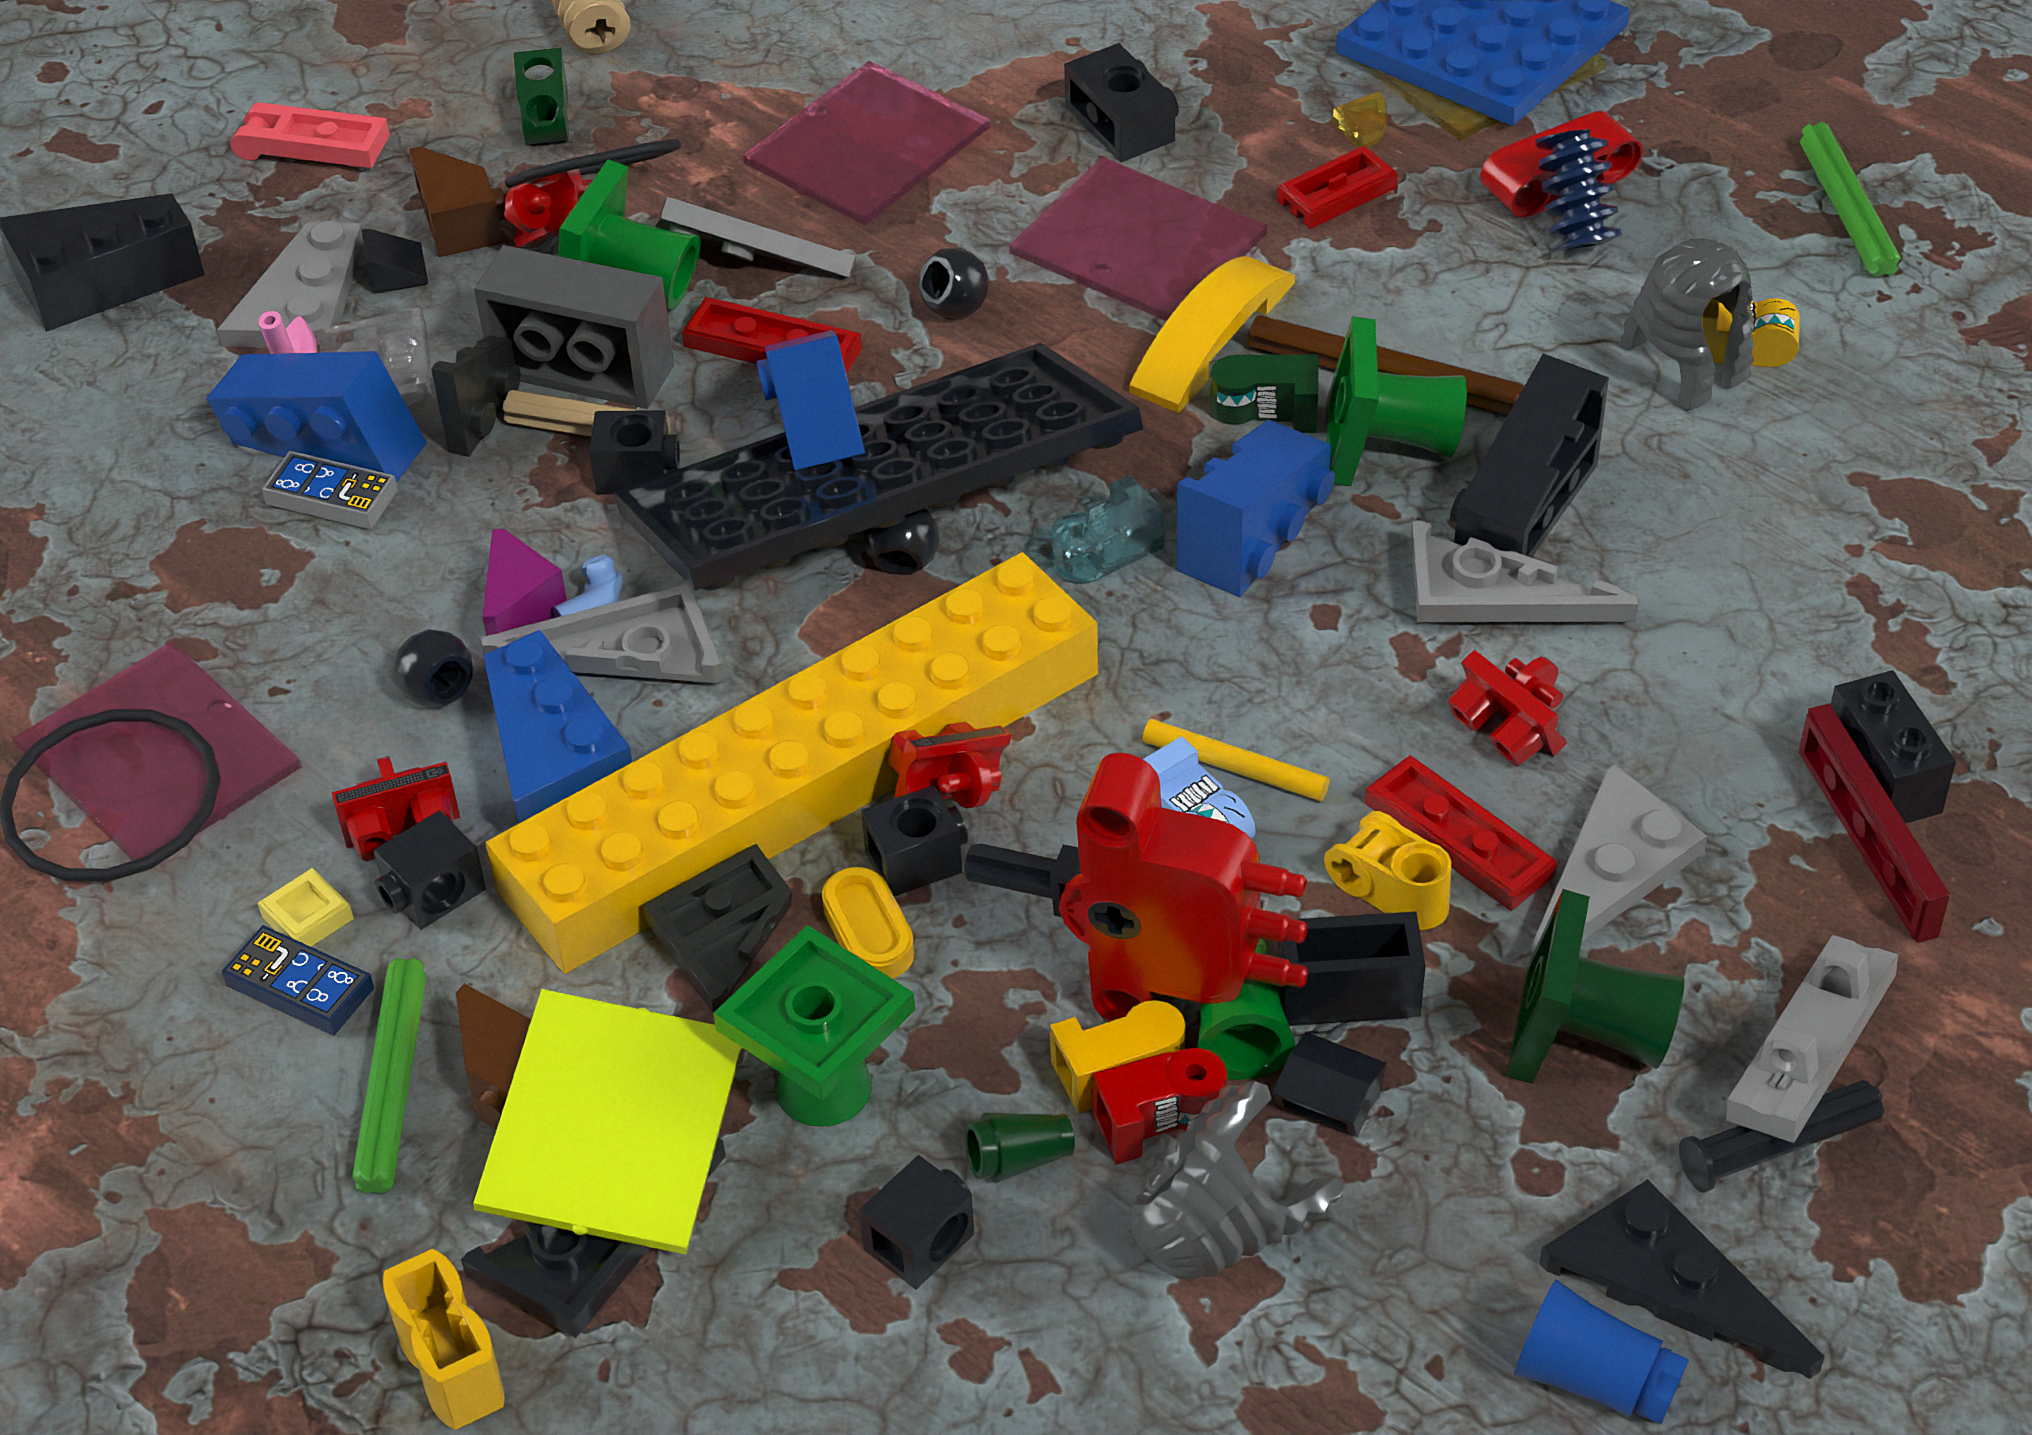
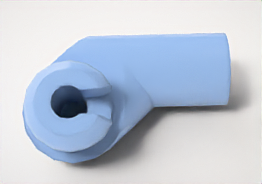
M595 556L583 564L582 573L587 582L584 584L582 594L553 606L554 618L618 601L623 578L622 573L615 570L614 560L610 556Z

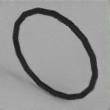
M109 709L71 720L35 742L8 774L0 800V820L5 842L28 867L64 881L109 882L152 869L187 846L213 813L221 781L213 747L188 722L153 709ZM110 722H152L180 732L201 753L208 779L200 809L177 837L144 858L107 869L66 868L36 856L17 836L12 806L20 780L42 753L75 732Z

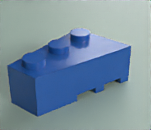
M830 330L765 346L767 359L757 361L759 377L765 401L778 399L794 469L798 470L865 454L838 338L834 331Z
M377 351L242 354L206 398L220 421L223 431L229 436L233 444L280 457H285L289 451L374 470L394 475L396 483L427 443Z
M1269 419L1232 445L1231 453L1235 455L1223 461L1214 457L1205 463L1204 472L1208 474L1200 480L1196 481L1186 477L1177 483V571L1237 597L1242 596L1256 577L1262 579L1268 573L1276 552L1286 540L1291 542L1297 537L1303 526L1305 516L1314 505H1322L1327 500L1335 479L1334 472L1330 471L1331 444Z
M540 629L483 655L518 824L632 763L628 743Z

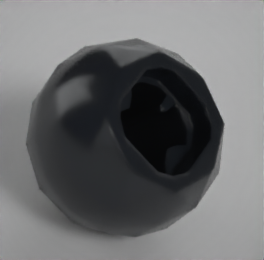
M961 247L945 248L930 256L922 266L918 289L924 304L934 313L946 319L964 318L981 307L987 297L990 279L984 262L973 253Z
M923 508L905 515L904 520L897 525L887 528L871 527L863 531L865 553L876 567L889 574L911 575L926 567L934 559L939 544L937 523L928 510Z
M427 629L407 639L398 650L393 667L396 683L405 697L418 705L431 708H441L456 702L468 689L474 672L472 655L463 641L449 632Z

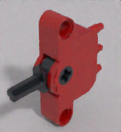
M1116 752L1106 755L1100 760L1077 813L1078 847L1063 844L1057 859L982 843L971 845L968 849L964 864V876L968 881L1052 899L1054 916L1062 917L1064 924L1079 940L1090 946L1088 963L1092 1003L1099 1015L1109 1022L1126 1017L1134 1006L1142 1002L1157 1001L1160 994L1200 1003L1217 1004L1231 1002L1239 996L1245 979L1281 987L1289 985L1301 988L1306 984L1308 969L1305 966L1293 964L1288 959L1255 953L1260 938L1277 942H1304L1307 934V924L1301 920L1291 919L1286 914L1261 909L1260 892L1280 897L1289 895L1299 898L1304 895L1307 879L1305 876L1291 873L1286 868L1259 863L1256 844L1245 832L1233 824L1214 818L1162 808L1158 773L1148 762L1140 757L1129 753Z

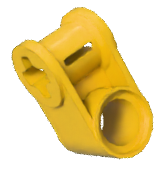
M1371 811L1361 819L1359 831L1345 844L1337 843L1325 852V868L1337 886L1346 893L1363 899L1382 912L1416 911L1419 930L1435 928L1443 923L1449 915L1451 859L1448 853L1441 846L1431 843L1401 826L1390 815L1381 811Z

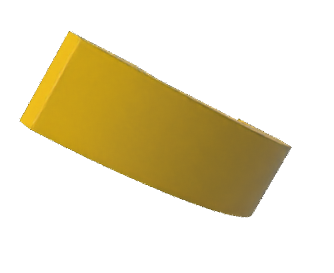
M1249 256L1237 257L1219 266L1186 296L1166 321L1138 366L1129 384V393L1180 413L1209 380V362L1255 311L1267 315L1295 284V274Z

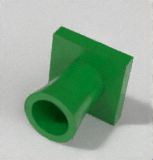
M608 159L561 225L559 230L558 256L662 277L666 307L674 310L682 301L692 281L700 253V238L697 235L668 231L625 218L628 166Z
M1352 316L1326 400L1327 443L1331 444L1330 471L1334 472V484L1352 486L1367 437L1403 443L1451 458L1458 447L1463 429L1467 400L1465 377L1463 375L1428 377L1378 372L1375 319Z
M807 925L713 1014L715 1027L718 1032L778 1071L776 1097L783 1111L792 1119L802 1124L825 1127L843 1123L853 1118L865 1107L871 1095L872 1079L864 1060L915 1011L914 992Z

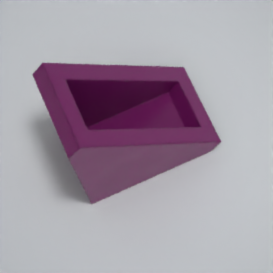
M492 529L482 616L486 636L553 619L552 607L567 601L561 569L507 530Z

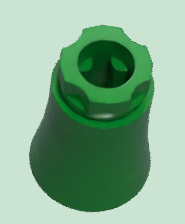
M1259 939L1255 953L1271 956L1267 951L1265 941ZM1245 979L1239 996L1231 1002L1217 1004L1201 1003V1023L1197 1048L1209 1050L1220 1057L1226 1067L1227 1079H1256L1267 1076L1285 1065L1289 1054L1295 1047V1041L1284 1015L1276 985Z

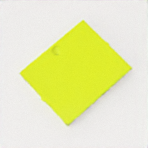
M541 989L473 1202L474 1210L570 1230L577 1235L589 1234L686 1255L742 1047L718 1032L714 1024L651 1012L646 1008L636 1009Z

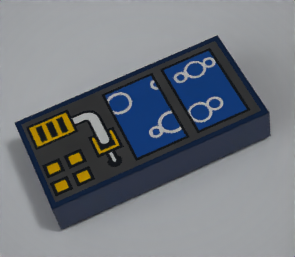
M264 925L259 928L222 970L226 986L335 1036L374 989L370 973Z

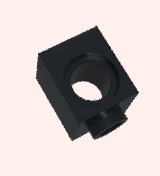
M666 410L595 411L589 453L596 495H612L616 490L668 473L670 470L679 469V435L669 434Z
M935 785L861 810L865 853L875 872L880 874L886 881L894 897L962 873L961 845L968 843L966 826L956 806L946 807Z
M441 810L374 849L380 878L375 880V887L379 896L392 913L397 914L403 911L420 930L486 890L477 847Z
M917 1155L859 1209L863 1250L915 1290L974 1235L972 1194L966 1183L949 1169H942L940 1171L920 1155Z

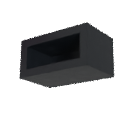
M1416 911L1296 919L1304 921L1308 926L1304 942H1278V958L1288 959L1291 963L1305 966L1308 969L1305 986L1301 988L1289 985L1279 986L1282 1009L1289 1025L1421 1017L1426 964Z

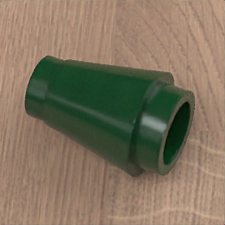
M983 1113L980 1121L967 1123L965 1129L966 1154L973 1175L977 1179L990 1177L994 1183L1056 1161L1060 1157L1071 1156L1075 1148L1072 1124L1066 1114Z

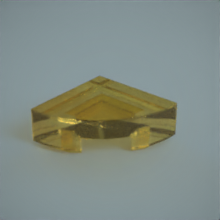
M1380 91L1342 104L1334 108L1333 123L1358 148L1365 145L1369 149L1383 137L1386 131L1387 102Z

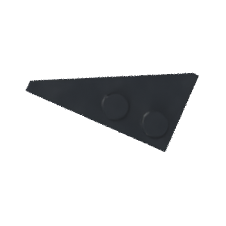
M720 1138L717 1139L707 1179L726 1157L724 1142ZM527 1222L525 1223L526 1235L487 1254L479 1246L467 1252L461 1259L465 1276L577 1338L651 1247L589 1234L577 1235L570 1230Z
M1648 1179L1542 1247L1539 1264L1547 1272L1560 1276L1563 1268H1566L1606 1285V1297L1628 1306L1637 1305L1644 1307L1652 1312L1656 1318L1712 1341L1717 1332L1760 1350L1757 1361L1783 1372H1796L1811 1379L1821 1371L1825 1356Z

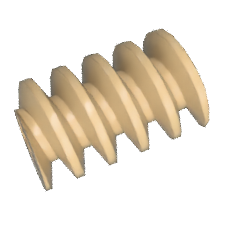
M550 0L567 39L573 47L582 52L591 54L609 52L620 46L629 34L631 28L630 17L625 11L621 0Z

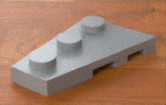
M335 221L307 222L217 329L221 347L268 348L258 324V319L267 311H276L281 315L285 328L296 317H302L314 334L317 349H332L363 248L361 223H339Z

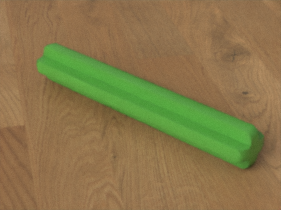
M1820 122L1815 126L1807 124L1802 129L1804 136L1800 139V144L1868 271L1877 278L1884 274L1892 276L1898 271L1896 264L1900 261V255L1830 127L1824 122Z
M395 958L387 968L352 1175L356 1181L357 1190L364 1194L372 1192L385 1194L394 1184L426 983V974L423 971L424 965L416 958L408 960Z

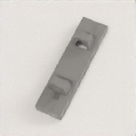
M1832 935L1727 1099L1726 1121L1794 1143L1894 980L1897 971L1898 954L1879 948L1864 947L1852 940Z

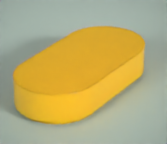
M863 867L846 868L833 874L824 884L822 900L825 917L839 945L892 979L905 973L914 960L913 934L884 878L877 872Z

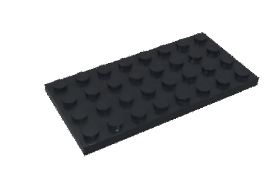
M1040 342L854 407L865 454L795 470L786 432L616 490L614 495L619 513L695 591L699 589L715 590L731 584L735 580V576L757 568L774 569L790 562L793 555L815 547L827 549L839 546L848 540L849 535L871 527L887 528L897 525L904 520L905 515L923 508L950 506L960 499V495L982 487L998 488L1008 485L1014 481L1015 475L1034 468L1058 467L1065 464L1071 455L1090 448L1105 449L1116 446L1123 441V436L1143 430L1140 409L1137 405Z

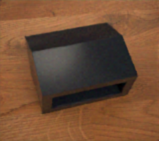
M1306 1032L1289 1054L1272 1093L1277 1107L1358 1138L1369 1111L1379 1098L1386 1062Z

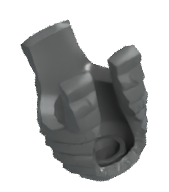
M1697 238L1684 241L1661 254L1656 259L1644 285L1641 287L1640 294L1634 301L1629 317L1624 322V334L1620 337L1621 347L1631 350L1649 341L1660 352L1676 360L1681 374L1679 400L1683 409L1692 410L1712 398L1715 366L1713 356L1704 338L1702 315L1711 299L1722 303L1732 314V323L1724 355L1721 386L1723 388H1732L1751 376L1750 365L1754 361L1752 356L1754 342L1751 334L1754 329V321L1750 308L1753 294L1747 266L1740 258L1738 252L1733 250L1732 247L1710 239Z
M1256 1081L1245 1082L1242 1086L1234 1084L1224 1086L1220 1090L1218 1097L1205 1103L1201 1113L1188 1122L1187 1131L1179 1135L1177 1139L1176 1152L1165 1157L1161 1172L1150 1177L1147 1190L1139 1194L1134 1204L1131 1205L1129 1221L1133 1236L1148 1260H1152V1264L1161 1271L1178 1279H1196L1202 1276L1217 1277L1224 1268L1233 1267L1240 1260L1241 1256H1253L1261 1252L1265 1245L1281 1243L1283 1235H1293L1300 1232L1306 1221L1321 1219L1328 1204L1336 1203L1344 1191L1346 1185L1335 1177L1317 1178L1311 1180L1291 1197L1275 1202L1258 1185L1236 1151L1234 1144L1247 1124L1272 1099L1267 1085Z

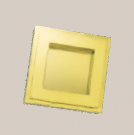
M313 868L258 902L262 918L275 931L310 947L354 919L350 904Z

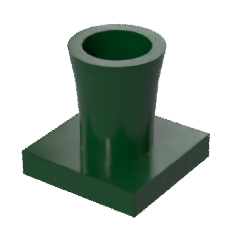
M1563 889L1526 968L1506 1076L1532 1084L1558 1030L1597 1042L1620 1051L1653 1069H1658L1668 1051L1679 1018L1684 994V977L1682 975L1640 971L1579 956L1590 896Z

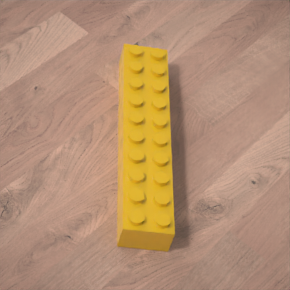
M1021 552L489 839L485 843L496 893L565 975L647 929L649 926L643 919V905L754 844L758 845L769 860L894 790L897 786L899 775L888 766L887 759L892 737L896 732L916 730L923 737L940 735V732L948 724L967 722L974 729L999 725L1004 728L1098 675L1097 622L1027 555Z

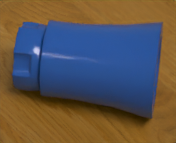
M1555 1279L1526 1339L1514 1371V1376L1558 1387L1603 1404L1628 1417H1631L1633 1411H1635L1636 1415L1642 1418L1646 1417L1662 1424L1689 1360L1672 1352L1671 1349L1661 1348L1663 1340L1634 1328L1596 1307Z

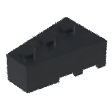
M172 193L0 217V236L11 270L46 332L205 275L192 225Z
M1544 353L1542 354L1467 489L1463 488L1458 493L1453 503L1450 521L1456 524L1454 543L1464 546L1472 537L1489 543L1493 548L1500 551H1513L1531 558L1598 465L1609 377Z

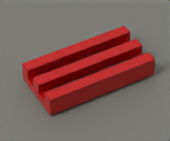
M1363 145L1278 185L1277 201L1282 206L1291 204L1290 212L1297 218L1304 215V224L1309 229H1312L1396 189L1398 172Z

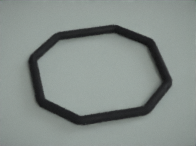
M678 139L648 142L571 158L524 170L507 178L505 186L512 188L521 183H530L539 178L579 169L581 175L599 172L608 159L626 166L658 158L680 149L681 142Z

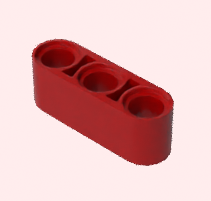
M1600 110L1498 149L1487 158L1482 166L1480 178L1483 185L1515 216L1524 218L1544 211L1547 204L1559 198V195L1542 191L1541 185L1543 182L1554 177L1556 173L1539 169L1538 162L1553 153V151L1538 149L1535 146L1536 139L1556 133L1591 129V137L1608 140V146L1595 152L1593 155L1594 159L1611 162L1612 168L1597 175V181L1611 184L1622 180L1636 169L1642 158L1643 147L1612 116Z

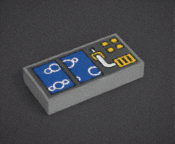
M293 451L287 453L262 488L266 505L370 530L398 491L394 475Z

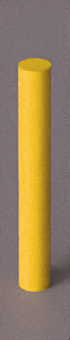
M1149 719L1142 736L1143 743L1162 748L1182 736L1198 751V761L1320 802L1324 800L1330 784V778L1158 720Z

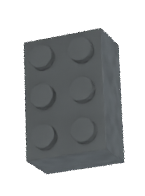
M503 245L474 288L483 338L493 335L511 339L515 365L519 366L521 372L520 382L648 409L674 366L662 277Z

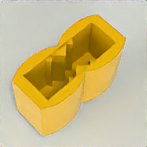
M430 1249L384 1270V1293L400 1346L408 1360L419 1369L429 1404L437 1417L448 1427L457 1430L503 1408L504 1388L489 1332L481 1318L467 1306L460 1277L452 1263L437 1250Z

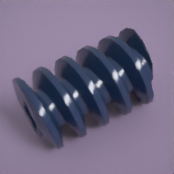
M1591 129L1556 133L1535 140V146L1538 149L1553 151V153L1538 162L1541 171L1556 173L1554 177L1543 182L1541 185L1543 192L1559 195V198L1545 206V213L1563 218V220L1552 225L1548 229L1549 236L1565 239L1566 242L1554 248L1551 252L1604 244L1622 234L1620 228L1604 226L1603 220L1616 214L1618 206L1601 204L1600 198L1614 191L1615 186L1611 183L1597 181V175L1612 168L1609 161L1594 159L1593 154L1608 146V140L1591 137Z

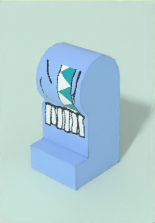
M1182 736L1143 759L1158 773L1162 808L1218 819L1233 824L1245 832L1251 839L1255 837V823L1244 802L1233 792L1223 790V786L1198 764V751Z

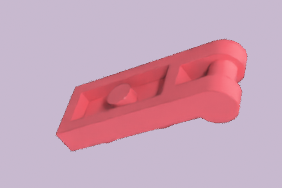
M255 103L244 118L245 125L239 127L232 137L230 147L238 157L248 161L256 160L260 154L296 158L303 161L312 160L343 164L350 167L372 168L390 133L387 118L269 103Z

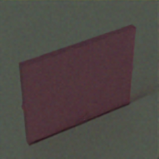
M868 61L743 154L744 164L799 191L800 194L806 195L863 225H867L990 128V119L933 92L931 89H927L878 64Z
M1102 157L1009 244L1010 254L1167 321L1186 296L1205 277L1222 264L1237 257L1245 256L1267 234V225Z
M172 641L13 737L16 746L26 754L35 742L67 722L109 709H153L188 722L212 745L221 776L213 813L197 834L217 821L225 819L231 812L302 768L300 759ZM110 722L75 732L42 753L34 763L132 861L148 856L182 832L200 809L208 779L201 753L180 732L152 722Z

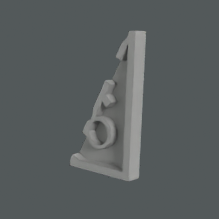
M667 197L660 206L654 226L668 231L697 235L702 241L722 245L721 253L744 261L752 262L754 254L845 278L849 277L855 258L854 255L670 197Z
M1412 521L1411 547L1417 622L1636 621L1638 610L1637 595L1628 594L1618 586L1596 579L1592 589L1557 578L1558 566L1513 551H1500L1493 548L1489 543L1470 537L1466 545L1462 546L1432 536V524L1424 521Z
M688 583L503 631L499 634L480 637L483 655L540 629L572 672L709 683L724 681L721 660L692 587Z
M1616 764L1612 765L1607 769L1533 940L1531 952L1534 953L1563 889L1590 896L1582 938L1583 942L1705 852L1707 835Z

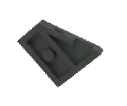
M488 335L477 341L473 348L467 346L457 351L455 363L438 361L431 368L449 453L470 457L482 437L488 436L491 433L496 416L502 409L508 392L518 390L521 372L519 366L515 365L511 339Z
M754 844L643 905V919L710 1011L714 1013L728 999L791 907L792 890L758 845Z

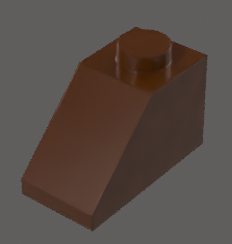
M416 147L409 149L417 191L438 256L443 257L503 243L499 221L506 220L504 216L506 209L505 197L501 187L491 188L485 168L426 148Z
M464 983L456 992L465 1070L473 1098L472 1105L476 1114L486 1124L497 1129L532 1019Z

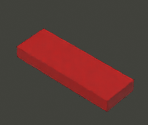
M710 297L704 298L682 331L684 347L757 364V361L767 359L765 350L767 345L833 330L838 338L846 374L862 349L861 333Z
M1411 755L1366 788V805L1374 811H1381L1390 815L1401 826L1423 839L1441 846L1451 859V868L1510 911L1518 907L1556 874L1557 860Z

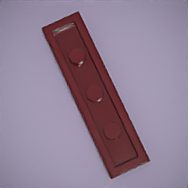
M1830 703L1809 708L1798 753L1911 937L1917 943L1939 938L1950 893Z

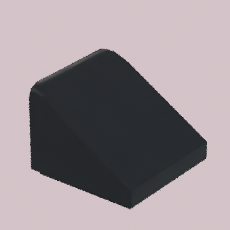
M361 229L373 293L429 284L420 242L372 229Z

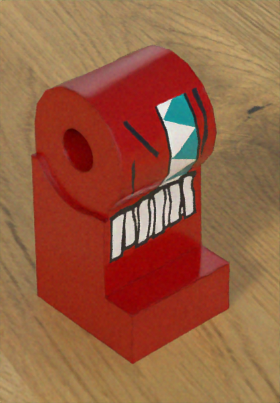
M1188 1048L1172 1053L1166 1052L1093 1073L1092 1113L1116 1165L1142 1157L1143 1139L1179 1128L1187 1130L1188 1122L1201 1113L1204 1104L1218 1097L1220 1090L1226 1086L1227 1080L1225 1064L1218 1055L1206 1049Z

